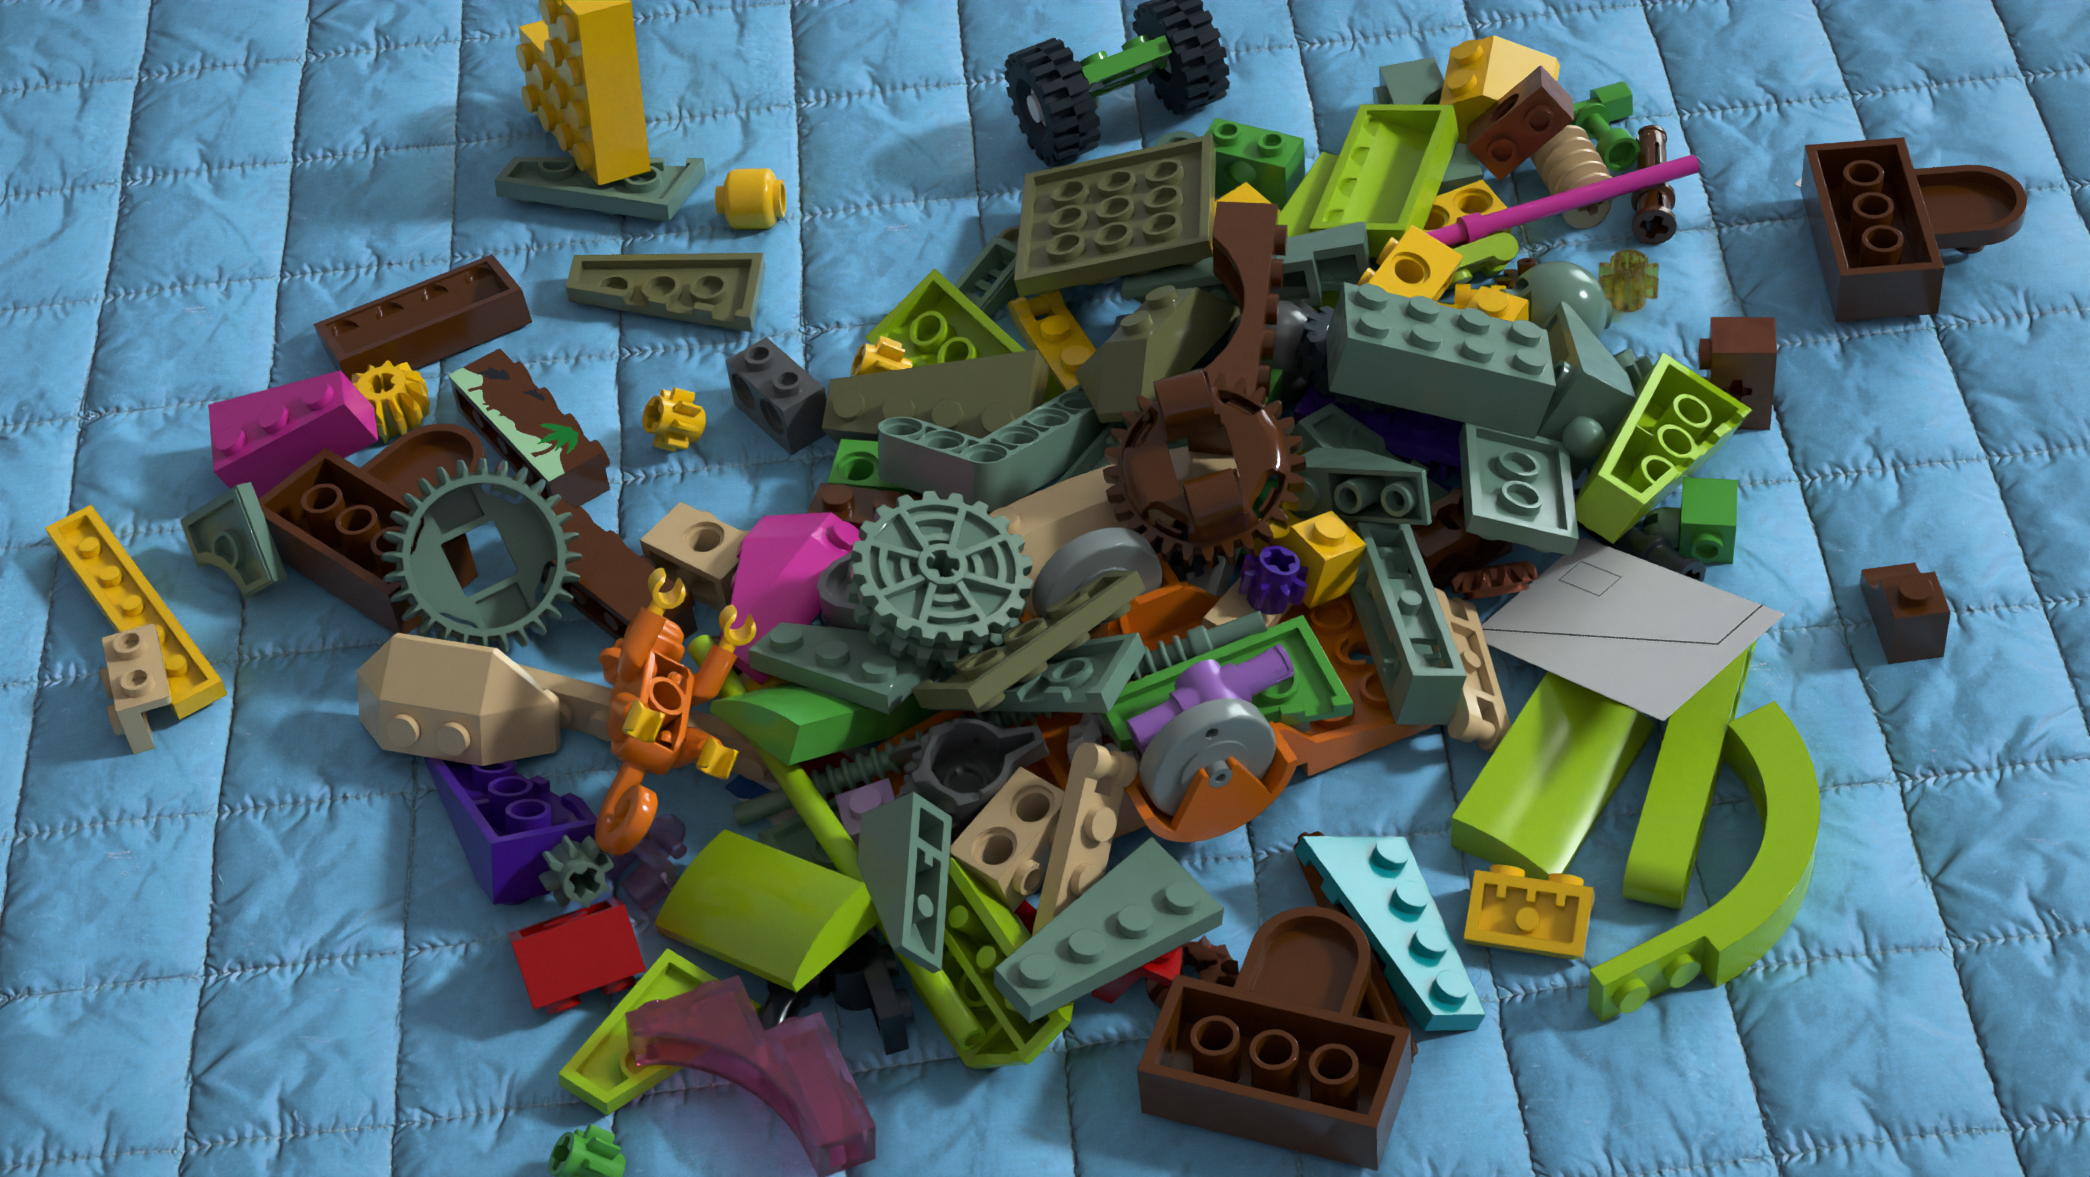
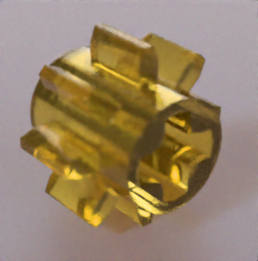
M1633 249L1616 252L1611 257L1610 263L1600 262L1598 282L1606 298L1609 297L1612 307L1623 312H1633L1642 309L1646 304L1647 298L1657 299L1659 286L1658 263L1648 264L1647 256Z

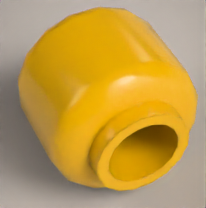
M769 168L733 169L727 173L724 185L716 186L717 214H725L726 221L733 230L771 229L776 224L778 217H785L786 188L784 180L777 179L774 172Z

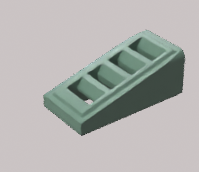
M996 234L954 284L960 292L989 318L1018 294L1014 282L1018 245ZM991 279H995V282L993 284H990L988 282ZM978 290L985 292L982 298L974 293Z

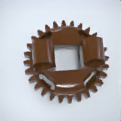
M1202 369L1154 381L1156 400L1151 402L1144 396L1138 395L1136 399L1141 413L1137 415L1124 410L1121 415L1128 430L1112 428L1110 432L1113 442L1121 447L1105 448L1104 451L1107 462L1116 465L1103 469L1106 483L1115 484L1106 490L1108 501L1110 503H1120L1113 510L1116 520L1118 522L1130 520L1126 529L1133 530L1139 534L1145 533L1144 538L1152 548L1161 543L1162 558L1166 563L1170 561L1176 551L1182 552L1186 568H1190L1195 555H1203L1207 568L1211 569L1213 568L1215 554L1223 553L1229 565L1233 566L1235 564V549L1240 547L1248 555L1255 556L1253 540L1259 537L1268 545H1272L1274 538L1270 525L1287 529L1289 521L1282 509L1298 511L1299 498L1291 492H1301L1305 489V478L1296 474L1305 471L1306 457L1295 454L1303 448L1302 436H1288L1295 428L1293 417L1282 418L1277 421L1282 414V403L1277 400L1266 407L1263 406L1266 401L1265 388L1260 387L1249 396L1246 394L1247 384L1246 379L1243 377L1237 381L1233 389L1226 387L1225 373L1220 372L1215 379L1214 385H1210L1208 372ZM1225 428L1237 468H1228L1182 481L1184 493H1182L1167 444L1208 431ZM1277 474L1278 489L1271 487L1267 498L1258 509L1262 518L1259 521L1252 508L1254 501L1260 495L1266 481L1271 476ZM1148 510H1160L1166 515L1186 524L1189 529L1188 542L1182 541V530L1173 528L1160 519H1157L1153 525L1150 522Z

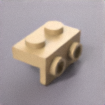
M147 624L102 637L107 667L101 668L100 673L108 698L114 700V704L107 706L109 719L116 737L126 735L133 754L155 749L148 711L169 705L172 702L158 632L154 624Z

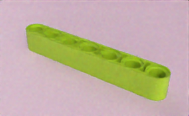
M1756 641L1669 717L1628 857L1622 889L1623 898L1682 910L1724 762L1727 723L1736 718Z

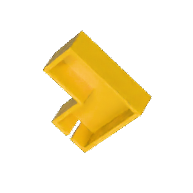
M539 0V9L543 20L518 26L521 44L516 45V57L521 70L525 72L526 86L521 88L525 108L529 113H534L539 118L543 129L546 132H551L556 137L561 149L568 151L574 157L578 168L581 171H586L598 185L651 171L632 1Z

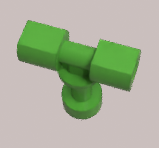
M1623 81L1590 90V99L1573 104L1574 121L1569 125L1581 127L1586 131L1589 139H1596L1598 142L1596 151L1609 170L1617 172L1626 170L1637 160L1640 152L1639 144L1627 130L1622 128L1612 129L1609 124L1610 121L1633 115L1632 92Z

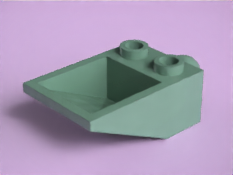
M1560 300L1541 327V329H1546L1548 332L1556 387L1536 436L1563 443L1565 449L1569 451L1571 476L1577 480L1590 461L1602 451L1606 439L1636 400V396L1626 371L1571 306Z

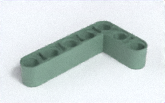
M1079 384L982 439L915 418H888L878 424V476L887 483L921 494L924 491H935L939 499H948L951 493L961 494L965 504L972 506L977 501H981L988 505L987 512H992L1012 504L1067 472L1110 422L1101 423Z

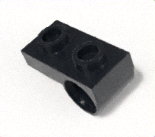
M872 927L827 966L833 998L840 1007L850 1011H862L871 1008L887 1056L909 1049L905 1025L915 1023L906 989L903 988L895 991L892 983L893 979L899 978L893 950L889 944L879 945L874 927Z

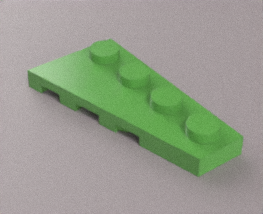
M1304 615L1270 627L1265 632L1252 634L1127 683L1110 712L1100 713L1119 751L1138 750L1128 733L1126 721L1169 700V693L1175 691V681L1186 669L1196 663L1211 659L1216 660L1221 667L1230 662L1236 666L1277 644H1281L1289 655L1295 675L1252 697V704L1261 711L1267 722H1282L1287 725L1349 716L1353 715L1354 703Z

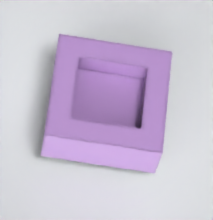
M889 778L835 796L844 829L857 847L859 846L861 814L894 800L895 794Z

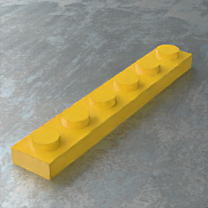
M92 505L45 527L50 542L116 633L147 624L155 625L160 640L172 699L169 706L179 720L228 695L222 679Z

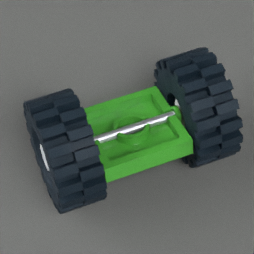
M1150 0L1138 5V9L1134 10L1133 14L1136 19L1133 22V30L1137 37L1124 43L1121 46L1122 52L1109 57L1105 51H1100L1084 58L1080 62L1074 61L1071 49L1069 47L1065 48L1064 42L1060 39L1056 40V38L1048 39L1008 55L1009 59L1005 60L1007 71H1004L1005 80L1009 83V87H1006L1008 97L1012 99L1014 104L1011 108L1014 116H1018L1020 121L1018 126L1022 134L1025 133L1028 137L1027 143L1031 150L1036 149V156L1040 161L1044 160L1046 165L1053 166L1097 148L1101 133L1097 128L1100 126V118L1094 110L1097 108L1095 98L1147 78L1149 84L1153 83L1155 86L1154 93L1159 100L1163 99L1164 106L1168 111L1172 109L1175 115H1183L1224 98L1227 95L1226 90L1229 89L1230 85L1229 80L1226 78V76L1230 75L1229 66L1224 63V58L1227 57L1225 47L1220 46L1218 38L1221 35L1218 28L1214 29L1211 23L1213 17L1209 10H1203V2L1201 0Z

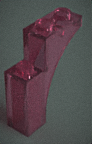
M739 975L722 981L712 980L705 982L692 991L666 1000L657 999L646 1002L638 1009L625 1013L628 1047L636 1065L681 1066L701 1070L741 1086L772 1108L790 1127L808 1155L817 1177H826L876 1159V1126L821 1011L803 1018H788L780 1022L776 1027L764 1031Z

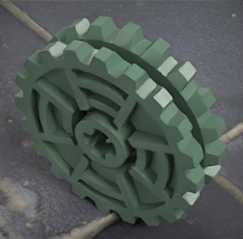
M924 491L922 500L914 501L908 494L898 497L896 508L894 509L883 504L875 510L874 520L876 523L864 521L858 535L861 541H854L851 559L854 561L850 562L846 577L852 583L847 585L846 597L847 602L858 604L853 611L855 622L857 625L868 624L870 626L867 638L874 644L885 641L891 645L889 655L900 659L905 654L914 656L916 666L927 668L931 660L940 661L944 669H954L953 663L972 652L978 655L991 648L1003 647L1005 642L1001 635L1020 624L1017 618L1024 615L1027 602L1025 598L1030 595L1033 581L1026 577L1031 573L1033 566L1031 556L1020 554L1025 545L1021 534L1010 535L1007 532L1010 521L1003 515L995 518L988 515L987 504L977 501L974 505L970 506L963 502V495L951 493L948 499H939L935 491Z

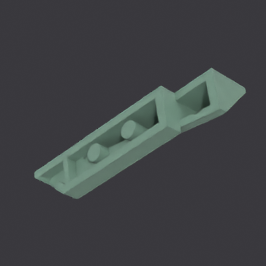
M1356 222L1289 237L1287 239L1286 256H1277V259L1284 260L1282 290H1273L1272 294H1279L1280 300L1288 301L1294 305L1298 300H1301L1311 307L1322 306L1323 297L1321 291H1341L1344 282L1357 285L1364 272L1371 268L1365 222ZM1213 257L1203 259L1193 265L1177 264L1154 269L1144 275H1125L1121 288L1124 299L1129 301L1131 298H1134L1143 304L1149 292L1162 286L1172 285L1175 289L1197 287L1238 307L1240 311L1239 305L1228 288L1213 274Z

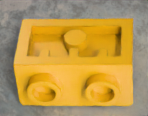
M1491 865L1489 872L1475 870L1464 941L1466 944L1584 961L1590 915L1594 909L1595 902L1593 887L1583 886L1584 879L1563 873H1551L1548 880L1525 877L1523 869L1509 865Z

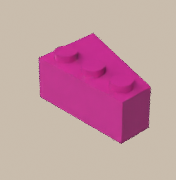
M341 370L208 405L214 473L230 489L236 485L251 482L258 499L324 448L331 450L342 458H346L378 441L374 407Z

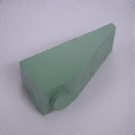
M911 792L861 814L857 865L892 949L933 974L942 970L952 817L920 795Z

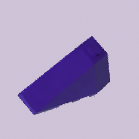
M424 757L473 874L493 905H518L526 902L531 897L549 894L551 891H546L538 877L543 872L549 871L547 861L542 854L544 851L551 852L555 846L562 843V836L567 835L571 841H577L581 844L587 836H591L595 840L597 817L583 799L571 792L561 797L550 791V781L540 775L529 780L516 773V762L512 760L478 766Z

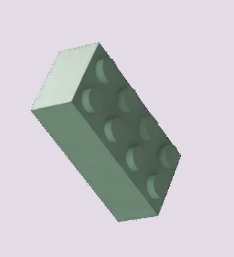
M1346 282L1343 283L1326 333L1329 391L1529 438H1536L1556 387L1546 329H1541L1536 324L1526 320L1512 322L1490 317L1485 312L1475 308L1461 310L1439 305L1434 300L1424 296L1410 298L1388 293L1383 288L1373 284L1358 286Z

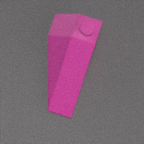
M832 512L763 516L739 544L736 555L739 558L738 568L732 576L730 588L733 589L730 605L735 606L737 617L730 629L742 627L747 616L751 614L756 625V634L750 643L735 648L733 654L738 657L734 665L761 686L770 675L750 668L748 649L780 622L812 625L823 612L817 591L820 574L833 561L852 552L854 541H861L858 536L859 530L854 525L842 521ZM721 631L720 641H721V639H722V637H723V635H724L722 631Z

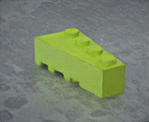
M1664 352L1634 390L1636 400L1610 434L1575 499L1577 521L1613 544L1683 483V477H1690L1722 449L1752 411L1751 408Z

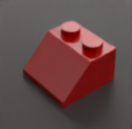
M617 896L592 904L589 908L583 907L507 933L533 1010L545 1006L547 1014L557 1013L580 1004L581 1001L578 994L601 987L603 995L632 987L637 983L634 975L646 971L625 904Z

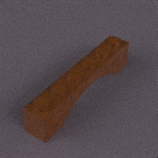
M1217 201L1212 233L1213 274L1228 288L1239 305L1242 317L1239 327L1228 346L1211 364L1202 370H1207L1210 385H1214L1215 379L1220 372L1225 373L1226 387L1233 389L1241 377L1245 378L1247 384L1246 394L1249 396L1260 387L1265 388L1266 397L1270 395L1271 365H1264V361H1274L1275 329H1268V325H1278L1280 297L1279 294H1272L1273 290H1282L1284 260L1277 259V256H1286L1288 226L1278 225V204ZM1225 428L1188 437V451L1233 455Z

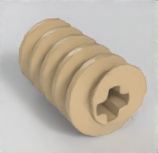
M1567 125L1530 156L1551 195L1613 178L1610 176L1606 165L1603 164L1586 131L1576 125ZM1615 198L1561 214L1566 223L1574 228L1586 229L1594 227L1607 217Z

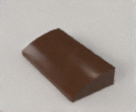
M491 254L313 325L336 371L341 370L352 383V374L366 373L368 364L376 368L383 366L387 360L394 367L407 362L411 370H414L530 324L532 319L521 287Z

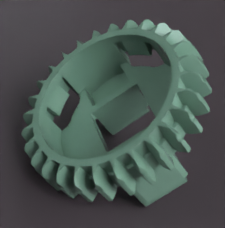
M485 458L478 459L475 473H469L464 460H458L455 467L456 476L450 478L447 471L440 466L435 469L438 482L436 486L433 487L429 481L422 477L417 481L419 490L423 494L420 499L409 493L403 494L401 498L410 509L408 514L392 511L389 516L398 525H401L399 532L387 531L383 533L384 539L396 544V551L381 554V560L396 563V570L385 575L383 581L399 582L401 589L390 600L393 603L407 599L411 606L401 618L406 621L419 615L423 619L417 632L419 636H423L432 628H435L439 631L437 639L449 640L451 636L457 639L456 642L469 644V641L476 642V645L489 647L490 641H495L496 647L504 654L508 653L509 649L508 637L513 636L515 641L523 648L529 643L525 631L529 627L540 636L547 633L546 627L541 621L544 615L556 621L562 618V614L553 606L556 600L567 603L573 600V596L562 589L563 583H574L580 580L579 575L567 570V564L582 560L580 553L567 551V544L580 538L579 533H564L562 525L566 524L573 515L571 512L556 516L553 508L562 497L556 494L546 500L543 499L540 494L546 484L544 479L539 480L531 487L524 484L528 469L525 467L521 468L511 478L507 476L508 462L505 460L500 461L494 473H488ZM492 484L491 490L500 491L514 498L521 494L527 499L523 503L513 504L505 499L486 494L480 486ZM423 515L424 526L419 534L416 549L411 554V547L413 546L417 529L421 524L420 518ZM493 521L517 569V573L467 597L441 545ZM550 560H556V567H550L548 578L541 592L545 596L542 601L537 603L535 593L540 583L544 566ZM440 613L449 614L455 618L472 622L478 628H473L471 625L456 622L448 617H444Z

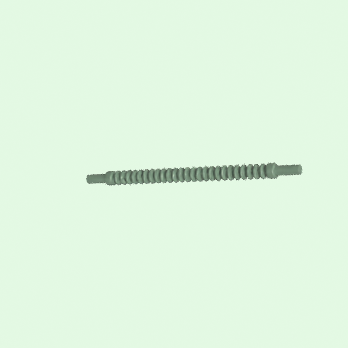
M1261 611L1253 612L1208 630L1203 625L1187 630L1186 638L1180 639L1178 635H1174L1172 637L1173 643L1165 645L1161 640L1158 641L1157 649L1152 651L1147 646H1144L1146 653L1127 683L1247 636L1267 631ZM988 711L976 713V716L970 719L980 720L1004 729L1010 726H1015V728L1023 727L1022 722L1025 720H1029L1032 724H1037V717L1044 714L1046 718L1051 719L1053 713ZM963 713L960 718L969 717L967 714ZM917 730L915 739L909 740L906 736H902L900 743L918 740L924 734L921 730ZM888 741L885 744L886 749L883 751L872 747L870 750L871 755L867 757L858 752L855 755V761L849 763L846 758H842L838 768L827 764L825 772L820 774L816 769H812L809 778L823 799L827 801V794L832 792L835 795L842 794V789L845 787H849L850 790L857 789V783L862 781L866 785L872 784L874 776H879L881 780L887 779L888 771L894 770L897 775H900L902 767L909 762H890L887 758L888 754L896 746ZM782 788L733 805V812L740 827L793 808L796 812L798 811Z

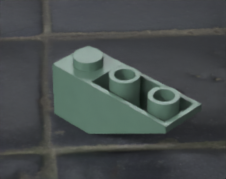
M1316 447L1301 455L1306 457L1305 471L1296 474L1305 478V489L1301 492H1291L1299 498L1298 511H1290L1296 517L1310 519L1332 510L1343 521L1429 525L1432 523L1425 469L1362 449Z

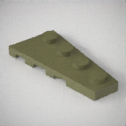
M763 253L574 255L566 290L569 302L753 332L766 266Z
M1137 570L1105 572L1047 607L1046 612L1050 619L1045 621L1044 618H1036L1023 624H1018L1001 635L1006 644L1005 646L991 648L978 655L972 652L952 664L957 673L943 683H933L931 679H926L911 688L921 708L973 709L976 713L989 710L1005 699L1006 696L1003 691L1016 682H1026L1042 674L1048 668L1046 661L1058 652L1071 651L1087 642L1090 638L1088 631L1096 625L1112 622L1131 610L1129 602L1147 589Z

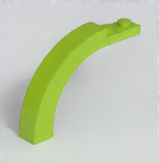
M1776 701L1727 723L1724 761L1741 780L1752 798L1763 833L1761 847L1753 864L1741 881L1711 908L1590 969L1588 1007L1601 1023L1620 1013H1631L1637 1010L1647 999L1671 987L1680 988L1687 985L1701 972L1715 988H1718L1743 973L1762 958L1782 937L1796 917L1806 897L1813 874L1820 818L1819 786L1813 762L1803 739Z

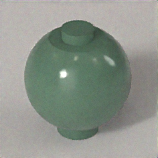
M1549 261L1538 264L1524 272L1517 279L1512 289L1499 290L1527 299L1529 322L1536 324L1540 328L1560 300L1571 306L1598 339L1602 336L1604 329H1608L1611 324L1612 304L1609 299H1606L1600 283L1586 269L1570 262Z

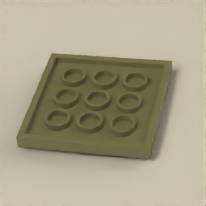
M1212 135L1025 174L1014 282L1019 297L1032 294L1047 295L1058 289L1080 284L1095 285L1109 278L1129 274L1144 275L1154 269L1177 264L1193 265L1203 259L1213 257L1212 233L1215 219L1216 148Z

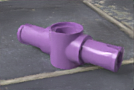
M1277 644L1236 666L1230 662L1221 667L1216 660L1212 659L1196 663L1177 678L1174 684L1175 691L1169 693V700L1126 721L1128 733L1136 748L1142 754L1160 729L1180 713L1198 704L1223 698L1241 699L1252 703L1253 696L1295 675L1292 661L1283 646Z

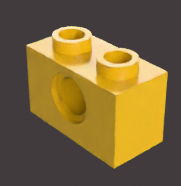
M1411 225L1400 241L1393 237L1390 238L1376 261L1380 265L1378 270L1374 271L1368 268L1357 285L1373 284L1383 288L1388 293L1410 298L1424 296L1438 302L1448 288L1464 256L1414 225Z

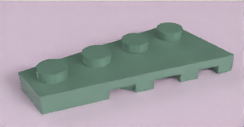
M514 157L495 179L497 196L516 199L522 203L540 202L559 205L564 209L581 208L601 211L606 215L622 214L642 217L652 222L670 221L705 176L704 158H687L686 166H665V158H649L651 171L598 185L586 171H581L578 168L574 157Z

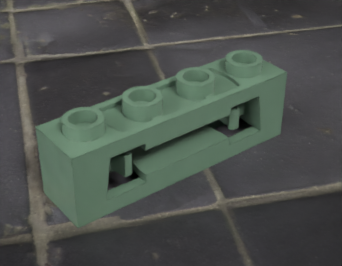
M1358 522L1355 533L1367 545L1349 593L1395 724L1449 725L1467 675L1410 524ZM1408 568H1410L1413 578H1411V575L1407 573ZM1430 645L1439 646L1441 655L1438 652L1433 653ZM1441 656L1444 661L1445 667H1438L1441 661Z

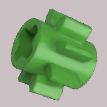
M589 1123L585 1132L576 1129L574 1133L566 1132L558 1139L551 1152L548 1169L549 1173L555 1177H623L626 1160L625 1156L619 1153L621 1147L613 1144L616 1134Z

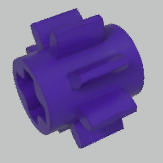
M1281 546L1263 547L1259 558L1251 555L1245 556L1239 574L1242 579L1238 592L1240 594H1247L1246 597L1250 606L1257 611L1260 610L1261 613L1269 615L1283 614L1288 602L1297 606L1301 605L1308 586L1305 583L1308 568L1300 566V560L1297 555L1287 548Z

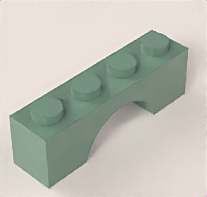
M1435 57L1379 67L1380 86L1373 87L1374 104L1439 105L1444 79ZM1456 143L1437 196L1484 178L1477 157L1467 148V144Z

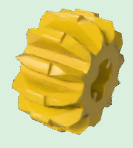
M387 360L381 367L375 368L368 364L367 372L364 374H352V384L374 407L377 435L385 443L388 442L391 436H402L408 429L422 427V418L430 414V400L425 380L421 377L419 371L411 370L407 362L394 367Z

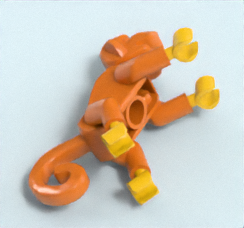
M663 568L654 570L649 576L648 588L653 598L648 608L646 609L641 606L637 616L627 626L624 639L616 640L612 648L603 649L598 659L600 664L604 666V680L614 686L610 698V713L606 732L612 739L611 754L622 761V764L600 808L595 826V842L600 847V850L615 857L622 856L635 848L646 835L655 818L658 807L657 795L654 791L641 785L646 773L666 775L670 769H678L697 762L696 768L699 771L718 779L727 780L739 753L735 749L724 747L720 740L702 729L696 727L687 728L690 708L713 700L718 695L738 657L733 654L735 648L746 645L754 639L756 634L755 622L751 614H749L742 627L730 629L737 617V610L734 605L726 606L719 615V625L724 634L719 645L712 644L699 671L692 673L690 668L680 664L685 653V648L682 645L684 640L682 630L676 623L663 617L666 609H673L684 601L686 595L685 587L679 577L671 591L666 593L659 592L666 579V573Z

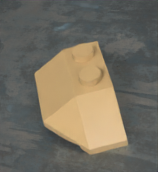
M396 633L356 670L359 720L382 750L485 766L554 753L561 748L559 698L549 689L543 690L529 673L498 648Z

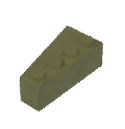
M1037 349L831 379L822 430L838 446L841 439L878 442V424L881 421L893 417H910L982 439L1044 404L1050 368Z

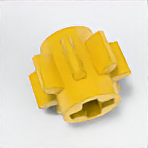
M880 335L876 345L863 343L859 347L852 363L850 376L912 368V361L903 357L905 350L901 349L902 343Z
M673 387L672 391L662 389L660 396H653L647 402L642 422L647 433L656 435L653 443L654 447L675 452L677 448L687 450L689 443H696L701 438L706 425V414L702 406L693 404L695 399L694 392Z

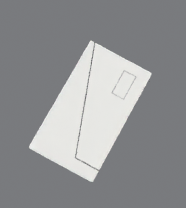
M1583 538L1577 543L1572 556L1563 555L1538 576L1539 579L1529 584V589L1518 593L1484 622L1481 627L1487 645L1656 719L1665 721L1781 619L1784 613L1588 538Z

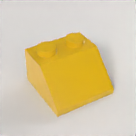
M1495 35L1480 40H1467L1451 48L1439 105L1454 106L1460 135L1458 143L1467 144V126L1540 65L1558 81L1560 64L1557 58Z

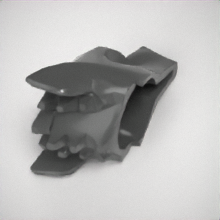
M955 718L952 722L941 723L931 727L928 733L918 740L899 744L888 754L887 758L890 762H909L904 765V772L906 774L904 776L905 784L900 787V793L894 797V800L915 792L952 817L951 846L1019 767L1026 769L1027 766L1048 757L1050 754L1038 725L1001 729L976 719Z

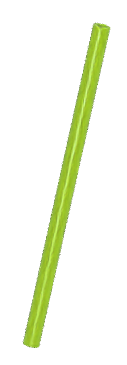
M709 635L696 637L688 646V653L699 669L712 644H716ZM731 668L718 693L720 699L749 692L733 668ZM747 738L840 874L864 882L857 865L858 847L801 765L796 763L788 766ZM880 920L875 925L892 948ZM893 950L962 1050H970L979 1045L984 1040L986 1031L943 969L932 974Z

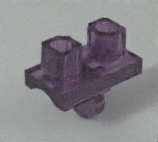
M673 814L661 815L653 820L646 835L630 852L617 857L606 853L613 862L614 867L610 871L604 872V875L612 882L632 862L638 866L619 885L626 895L644 912L667 893H670L679 879L675 874V866L667 858L672 856L675 860H679L686 854L687 847L682 843L686 833L685 824Z

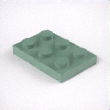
M1464 422L1459 434L1466 532L1477 534L1487 540H1503L1529 546L1539 552H1555L1572 556L1578 543L1579 535L1569 451L1565 449L1563 443L1536 436L1535 439Z

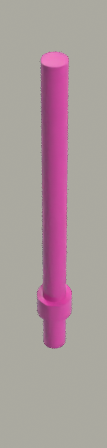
M1691 154L1483 216L1479 212L1458 217L1455 224L1425 233L1446 246L1458 243L1465 245L1485 238L1492 233L1697 174L1699 172V163L1696 156Z

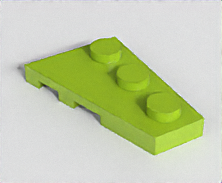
M667 948L558 1073L559 1085L608 1116L756 1023L762 1011V1005Z

